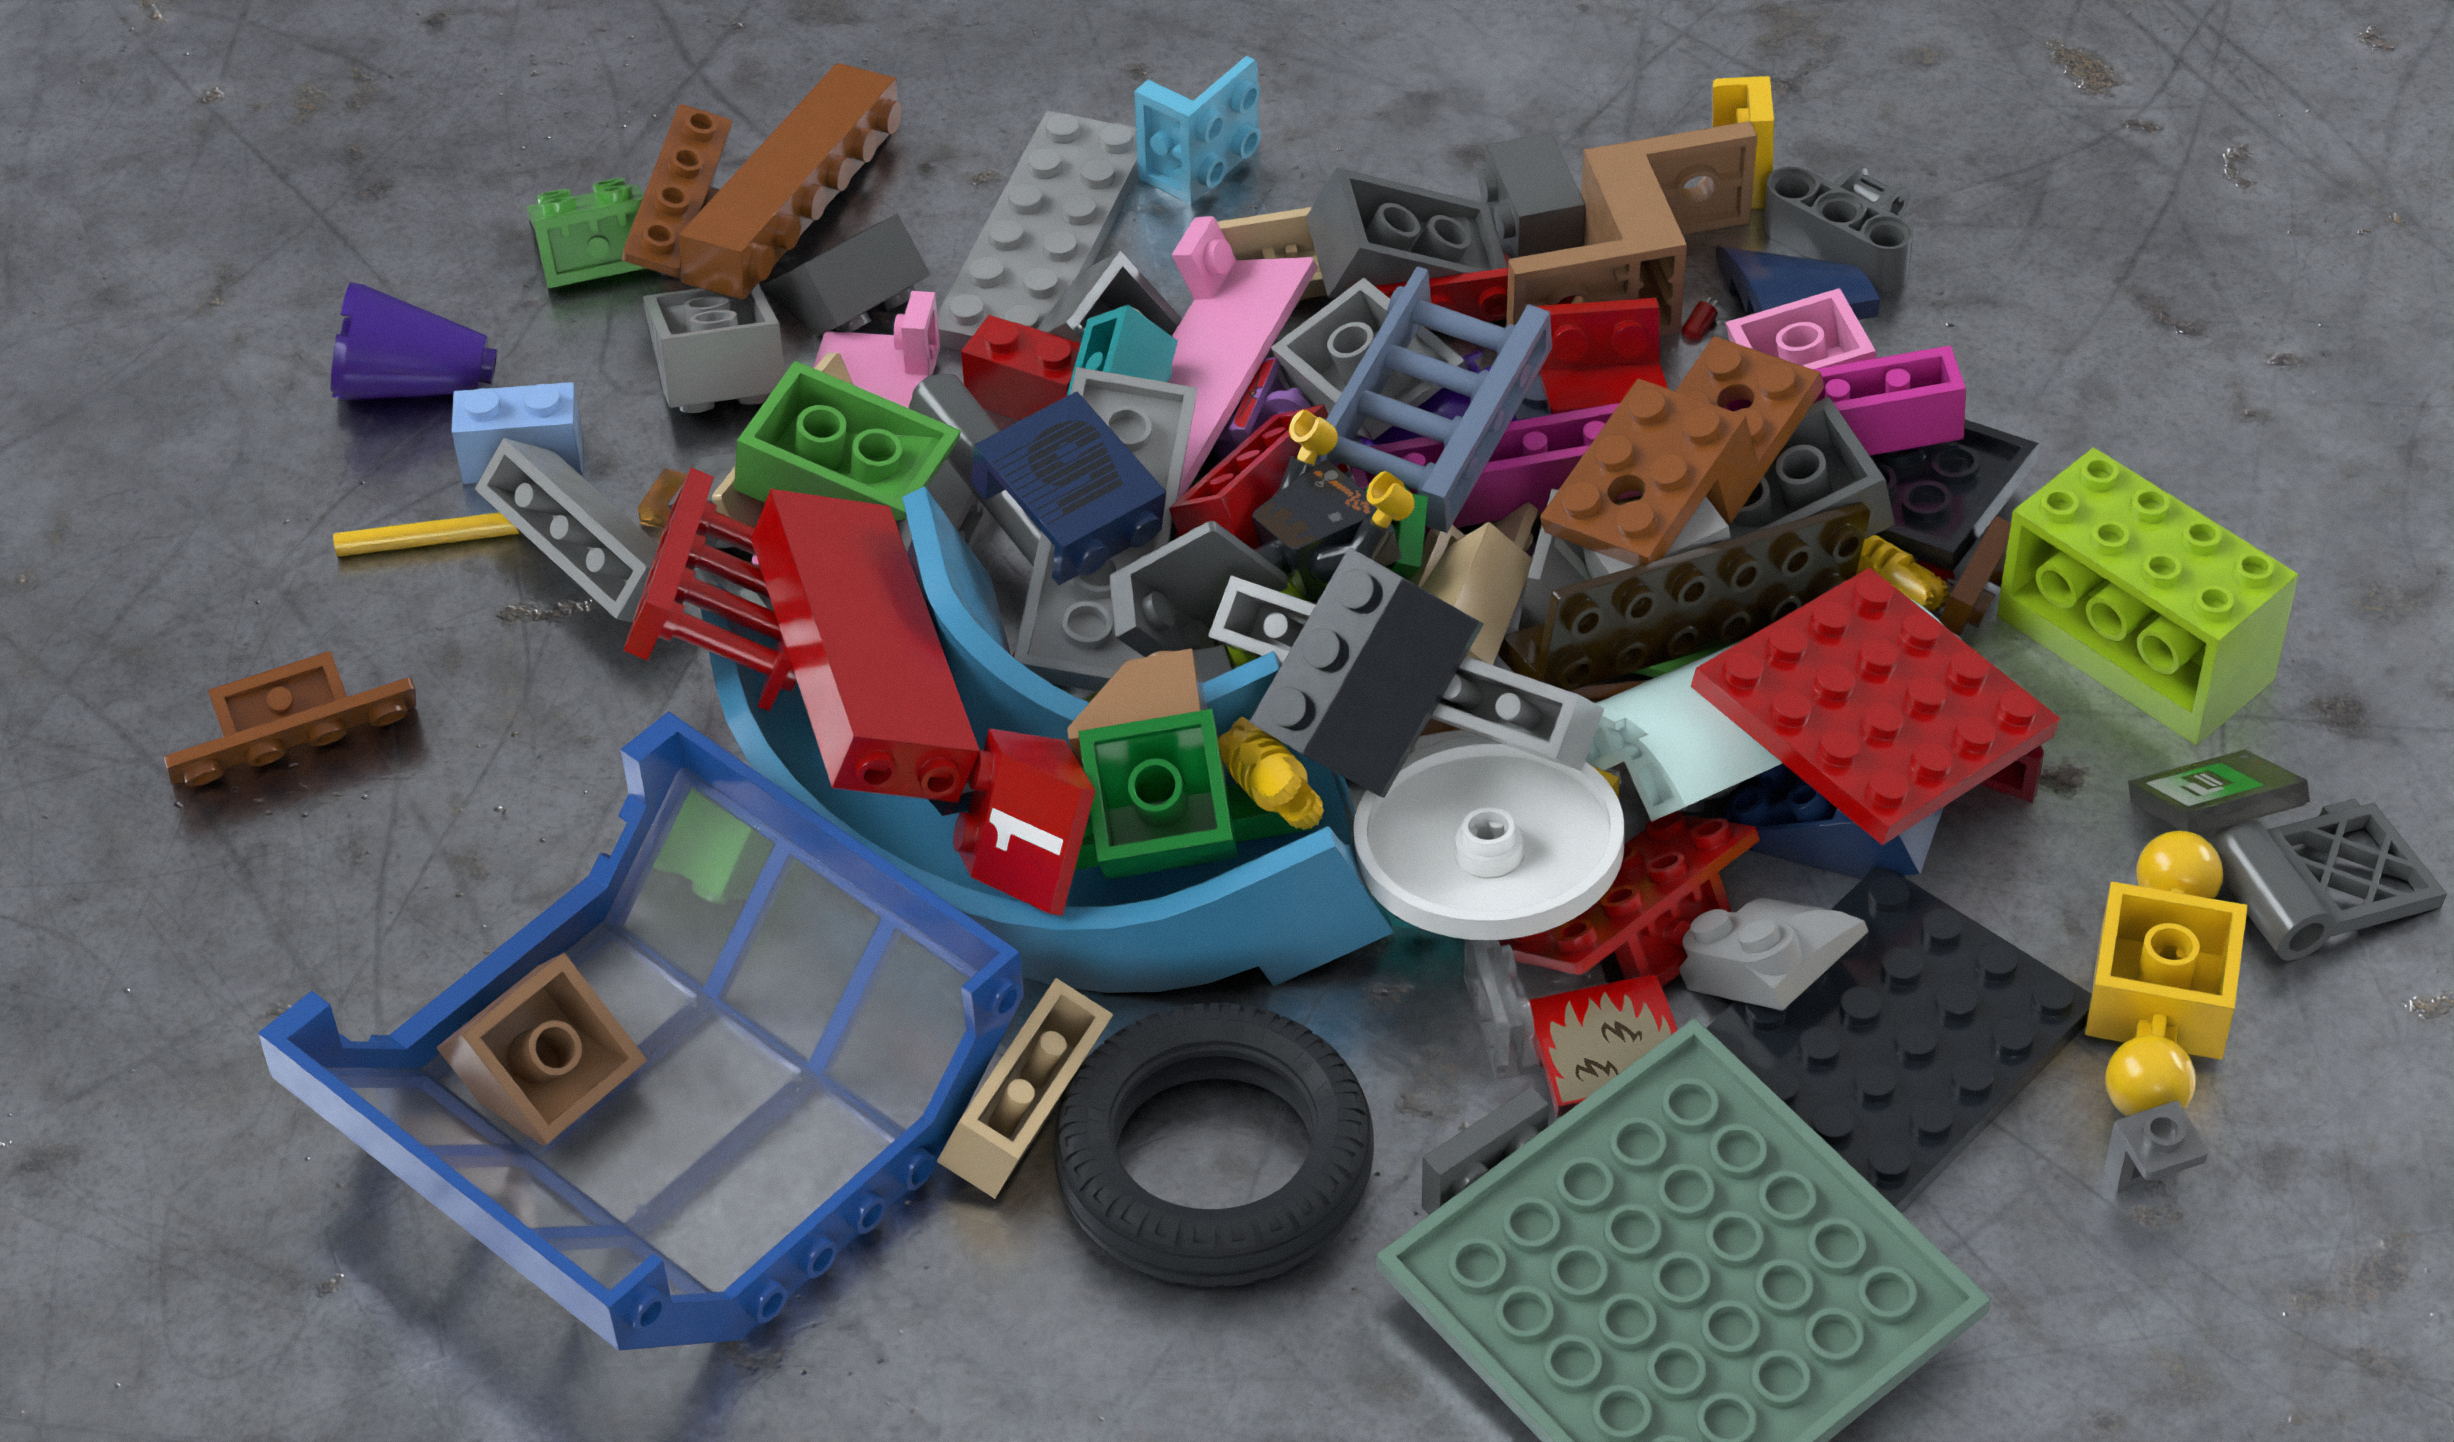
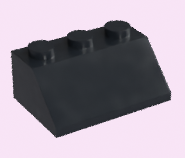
M1349 547L1249 723L1308 758L1372 793L1385 798L1484 623Z

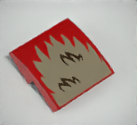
M1656 974L1523 1001V1009L1539 1067L1544 1068L1557 1118L1562 1117L1678 1030Z

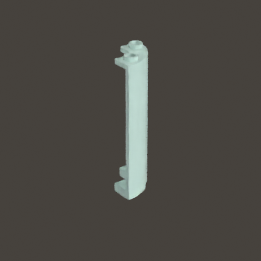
M1913 601L1920 608L1926 611L1929 615L1935 618L1939 623H1941L1931 612H1929L1919 603ZM1734 645L1595 703L1604 708L1585 762L1603 771L1625 762L1651 821L1782 764L1779 759L1690 687L1696 667Z

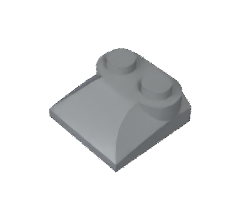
M1767 897L1757 898L1747 903L1736 913L1715 909L1699 915L1692 922L1691 928L1683 937L1682 943L1688 958L1679 967V970L1688 990L1783 1011L1869 931L1864 920L1841 911Z

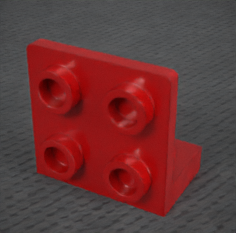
M1656 298L1536 306L1550 311L1552 350L1538 373L1549 415L1621 403L1638 378L1668 389L1660 365L1659 305Z

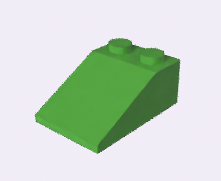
M794 361L737 440L734 490L764 503L770 489L886 505L890 506L895 520L905 521L907 515L902 497L924 486L928 487L959 441L961 430L798 361Z

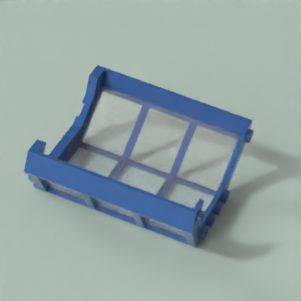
M668 711L620 749L629 794L618 817L627 823L611 856L606 853H600L589 876L390 1035H371L368 1042L350 1041L343 1034L338 1033L331 1005L313 991L309 992L258 1032L272 1078L618 1351L738 1341L743 1339L759 1323H766L772 1320L781 1311L787 1298L810 1278H817L825 1273L832 1265L836 1255L860 1233L865 1234L873 1230L882 1220L889 1207L908 1190H916L928 1180L934 1167L938 1165L936 1161L962 1118L1024 996L1020 951ZM565 953L648 1061L547 1145L541 1146L479 1103L436 1047L537 966Z

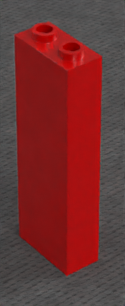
M770 489L751 541L832 788L958 802L980 750L890 506Z

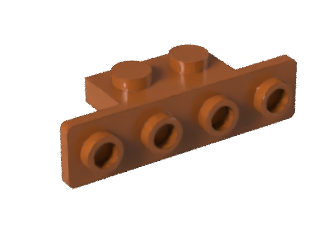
M684 104L678 105L622 253L623 261L681 279L679 234L720 190L714 188L713 183L718 163L731 130L732 121L730 119Z
M331 651L324 652L208 689L209 698L223 737L168 754L164 757V762L172 785L185 782L187 786L204 785L223 775L222 769L244 762H248L249 766L265 765L284 756V749L309 742L311 746H323L343 738L347 734L346 729L367 722H371V725L375 727L397 722L408 714L407 709L416 706V689L412 678L408 677L347 697Z

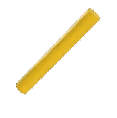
M500 512L338 532L333 533L336 557L516 535L520 534V530Z

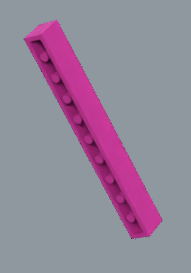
M1951 345L1813 369L1821 372L1824 389L1814 403L1829 396L1869 456L1964 439L1966 387ZM1736 400L1729 403L1724 409L1735 412L1739 409L1749 408L1753 402L1749 400ZM1620 403L1510 422L1452 525L1457 528L1502 520L1527 502L1536 507L1538 513H1543L1547 507L1551 490H1559ZM1427 437L1369 446L1425 467L1430 462L1436 464L1444 451V443ZM1350 466L1351 480L1363 490L1376 477V475ZM1407 487L1412 494H1417V490ZM1636 490L1626 491L1615 500L1644 495V493ZM1425 526V533H1428L1431 527Z

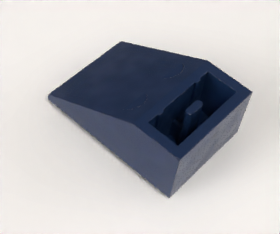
M1782 763L1744 780L1738 788L1730 793L1721 818L1731 823L1756 827L1760 840L1748 849L1750 851L1863 879L1876 866L1895 871L1902 876L1920 874L1943 807L1884 845H1881Z

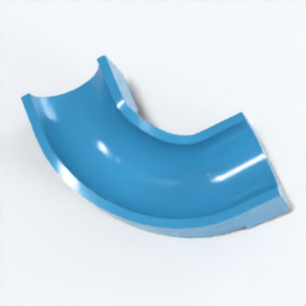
M925 486L903 496L902 499L912 536L907 554L979 750H984L989 728L1066 740L1071 748L1067 728L1090 702L1079 699L1057 688L1011 656L989 573ZM721 584L715 585L716 587L727 591ZM701 609L704 621L774 649L775 639ZM709 651L715 686L726 722L753 769L1020 951L1023 978L1051 985L1055 978L1074 989L1104 993L1161 992L1208 984L1259 966L1271 984L1276 986L1394 933L1387 909L1376 900L1365 886L1357 864L1353 829L1356 812L1345 778L1284 744L1286 748L1303 764L1307 771L1308 785L1318 794L1323 802V818L1320 819L1319 825L1314 826L1313 830L1237 842L1239 858L1107 880L1100 866L1074 870L1063 916L1054 915L970 877L959 853L954 850L953 846L954 828L959 813L942 816L928 799L832 788L798 682L792 692L780 689L770 711L764 710L757 706L766 675ZM1274 651L1203 683L1207 708L1213 710L1218 738L1228 732L1232 724L1240 717L1251 720L1282 665ZM1223 762L1227 786L1237 784Z

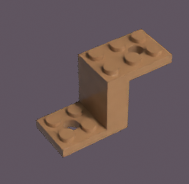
M1751 121L1583 149L1581 195L1586 204L1584 246L1508 259L1506 327L1509 324H1517L1527 304L1535 307L1556 305L1561 299L1576 295L1572 303L1656 298L1659 305V336L1681 333L1687 244L1683 235L1750 223L1757 134ZM1698 176H1704L1698 186L1683 188L1689 180Z

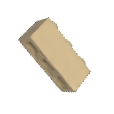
M1055 978L958 1122L936 1162L995 1199L1066 1092L1074 1075L1092 1052L1114 1014Z

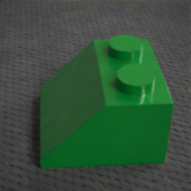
M1212 709L1078 731L1084 772L1095 789L1090 814L1097 861L1106 880L1239 858L1229 793Z

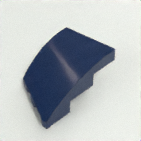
M1716 246L1715 257L1729 291H1738L1746 312L1755 311V313L1840 288L1858 320L1878 317L1880 298L1868 276L1855 265Z

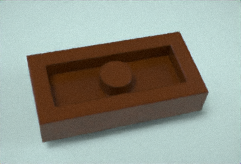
M1996 515L1952 591L1939 619L1948 630L1959 637L1968 623L1977 628L1981 625L1995 597V594L1987 591L1989 584L1992 583L2001 588L2011 523Z

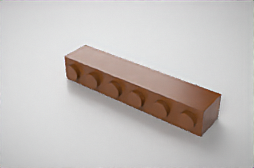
M836 63L679 234L682 283L744 300L761 280H766L779 259L787 250H792L795 247L801 234L814 220H818L822 216L825 207L838 192L844 191L847 188L852 176L865 162H869L873 158L876 149L888 135L894 134L898 129L902 118V104L897 101V78Z

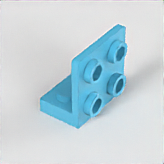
M1245 56L1194 101L1149 79L1134 91L1139 180L1192 205L1210 188L1216 187L1223 177L1238 163L1253 155L1261 138L1258 115L1260 86L1258 85L1257 60Z

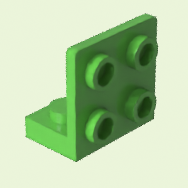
M626 178L608 179L594 183L592 185L593 193L571 196L570 189L554 190L537 195L538 204L526 206L528 217L535 229L548 288L645 269L622 260L625 243L644 196V193L637 184L627 185Z

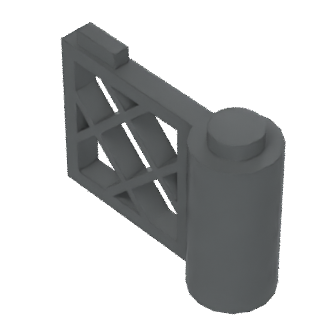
M2355 798L2323 806L2318 817L2267 830L2262 823L2255 820H2236L2218 829L2211 839V845L2218 852L2222 862V882L2238 903L2248 905L2247 915L2277 955L2287 961L2298 960L2310 955L2332 936L2440 908L2447 896V892L2374 802L2360 805ZM2366 828L2378 843L2380 849L2376 850L2342 838L2343 833ZM2303 844L2328 853L2325 865L2298 856L2291 846ZM2336 856L2372 868L2373 872L2370 881L2333 868ZM2383 872L2408 881L2415 891L2403 893L2379 884L2381 873ZM2328 886L2364 899L2363 905L2340 910L2326 892V888Z

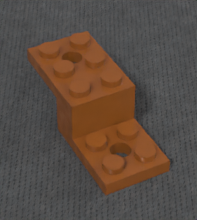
M1713 336L1675 391L1638 378L1541 514L1540 520L1544 532L1629 565L1639 566L1663 559L1705 496L1727 524H1731L1824 389L1821 372ZM1736 400H1749L1753 402L1749 408L1739 409L1735 412L1724 409L1729 403ZM1636 490L1644 493L1640 500L1630 501L1624 505L1614 503V500L1626 491Z

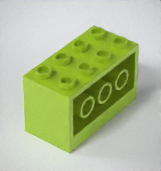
M2093 447L2013 510L1997 617L2195 746H2198L2275 680L2299 574Z

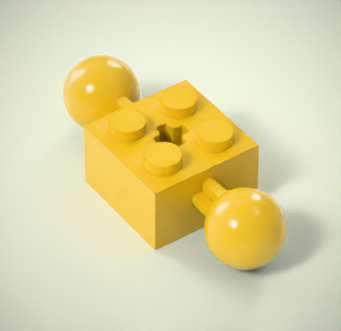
M2188 831L2167 832L2154 838L2146 845L2139 856L2136 866L2138 886L2112 881L2110 883L2099 940L2085 1035L2125 1042L2110 1058L2105 1076L2106 1089L2110 1100L2124 1116H2130L2176 1100L2185 1110L2192 1100L2196 1087L2195 1069L2188 1054L2223 1060L2234 1014L2248 905L2215 899L2223 881L2221 859L2211 843L2203 837Z

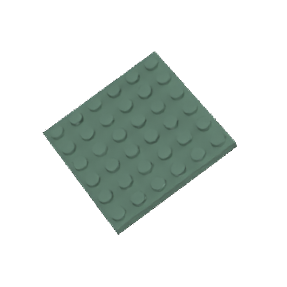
M1693 1018L1376 1254V1269L1542 1442H1828L1988 1314L1991 1298L1696 1018Z

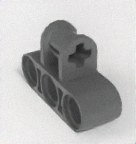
M1861 165L1852 166L1833 183L1800 167L1779 168L1767 178L1763 230L1767 236L1809 259L1852 264L1859 267L1868 276L1876 292L1897 291L1908 281L1914 230L1910 223L1902 218L1909 201V191L1907 188L1901 185L1890 187L1870 177L1869 171Z

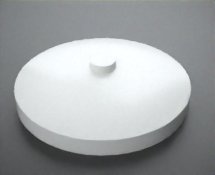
M1482 736L1451 739L1435 743L1409 754L1385 798L1366 790L1358 805L1353 828L1355 856L1365 886L1382 906L1402 920L1421 929L1444 936L1469 940H1503L1525 937L1558 927L1576 918L1594 905L1608 891L1616 879L1624 855V818L1619 799L1607 780L1594 767L1585 762L1582 771Z

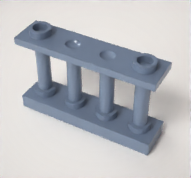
M1417 266L1406 286H1398L1393 292L1387 308V318L1328 415L1326 421L1336 429L1338 441L1333 450L1328 454L1317 456L1315 464H1319L1327 459L1336 468L1339 463H1343L1376 476L1383 471L1390 472L1400 479L1404 486L1417 490V495L1428 496L1425 526L1448 533L1552 350L1550 311L1527 304L1516 325L1509 324L1506 328L1499 327L1431 303L1428 270ZM1422 325L1497 351V358L1490 371L1484 369L1478 374L1407 348ZM1397 371L1471 397V404L1463 417L1456 416L1451 420L1380 394L1392 373ZM1368 416L1444 443V451L1436 464L1430 462L1425 467L1353 440Z

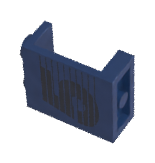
M1078 391L974 444L971 484L985 500L1006 490L1055 546L1052 578L1059 586L1080 574L1089 575L1094 573L1109 558L1130 547L1137 548L1147 544L1162 530L1166 490Z

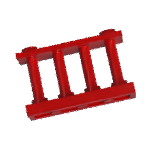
M691 467L668 515L623 651L648 661L658 637L670 642L672 636L765 674L766 677L757 707L770 711L780 689L792 692L797 683L775 612L694 578L696 572L694 568H697L770 599L759 566L705 544L706 537L704 536L706 534L756 556L751 541L755 528L716 512L717 505L707 501L714 477ZM683 602L775 639L774 649L684 613L685 605H682Z

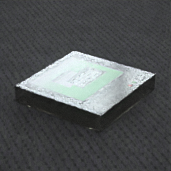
M2246 749L2128 781L2131 803L2181 831H2188L2197 835L2304 806L2310 802L2308 781Z

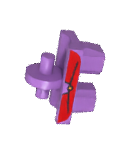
M1277 357L1264 359L1234 410L1232 417H1230L1213 446L1218 458H1226L1273 415L1311 407L1308 401L1304 399V393L1300 389L1290 388L1287 390L1279 379L1278 371L1281 365Z

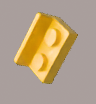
M1770 76L1717 78L1712 82V127L1751 121L1757 134L1751 209H1765L1767 178L1773 172L1774 114Z

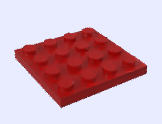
M1870 567L1696 667L1690 686L1881 845H1884L2053 738L2061 719Z

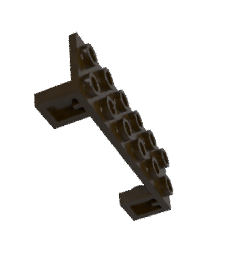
M1858 502L1556 589L1550 596L1546 623L1505 634L1498 656L1514 673L1566 691H1571L1748 638L1856 575L1871 510L1863 502Z

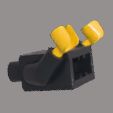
M1308 410L1299 411L1290 423L1289 434L1302 447L1297 457L1290 456L1281 483L1271 499L1254 510L1251 520L1260 546L1254 549V551L1287 575V581L1306 598H1315L1322 595L1349 547L1384 567L1402 558L1391 522L1393 519L1401 521L1412 513L1414 498L1411 492L1405 489L1404 483L1390 472L1383 471L1374 477L1366 492L1327 459L1319 464H1315L1317 456L1328 454L1336 446L1338 441L1337 431L1332 424L1322 417H1316Z

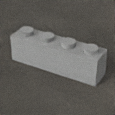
M503 438L477 483L475 490L612 616L618 620L633 622L658 544L553 450Z

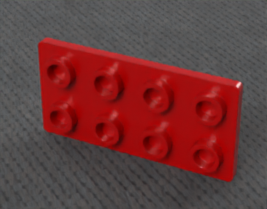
M1679 811L1672 812L1654 821L1649 820L1646 823L1645 830L1624 844L1622 864L1616 879L1608 891L1594 905L1576 918L1547 931L1525 937L1495 940L1491 943L1494 955L1497 958L1580 975L1615 951L1625 980L1656 974L1661 987H1663L1680 974L1679 967L1688 958L1682 942L1684 935L1691 928L1692 922L1699 915L1711 910L1722 909L1732 912L1719 871L1759 842L1760 838L1755 826L1731 823L1723 818L1707 819L1683 815Z

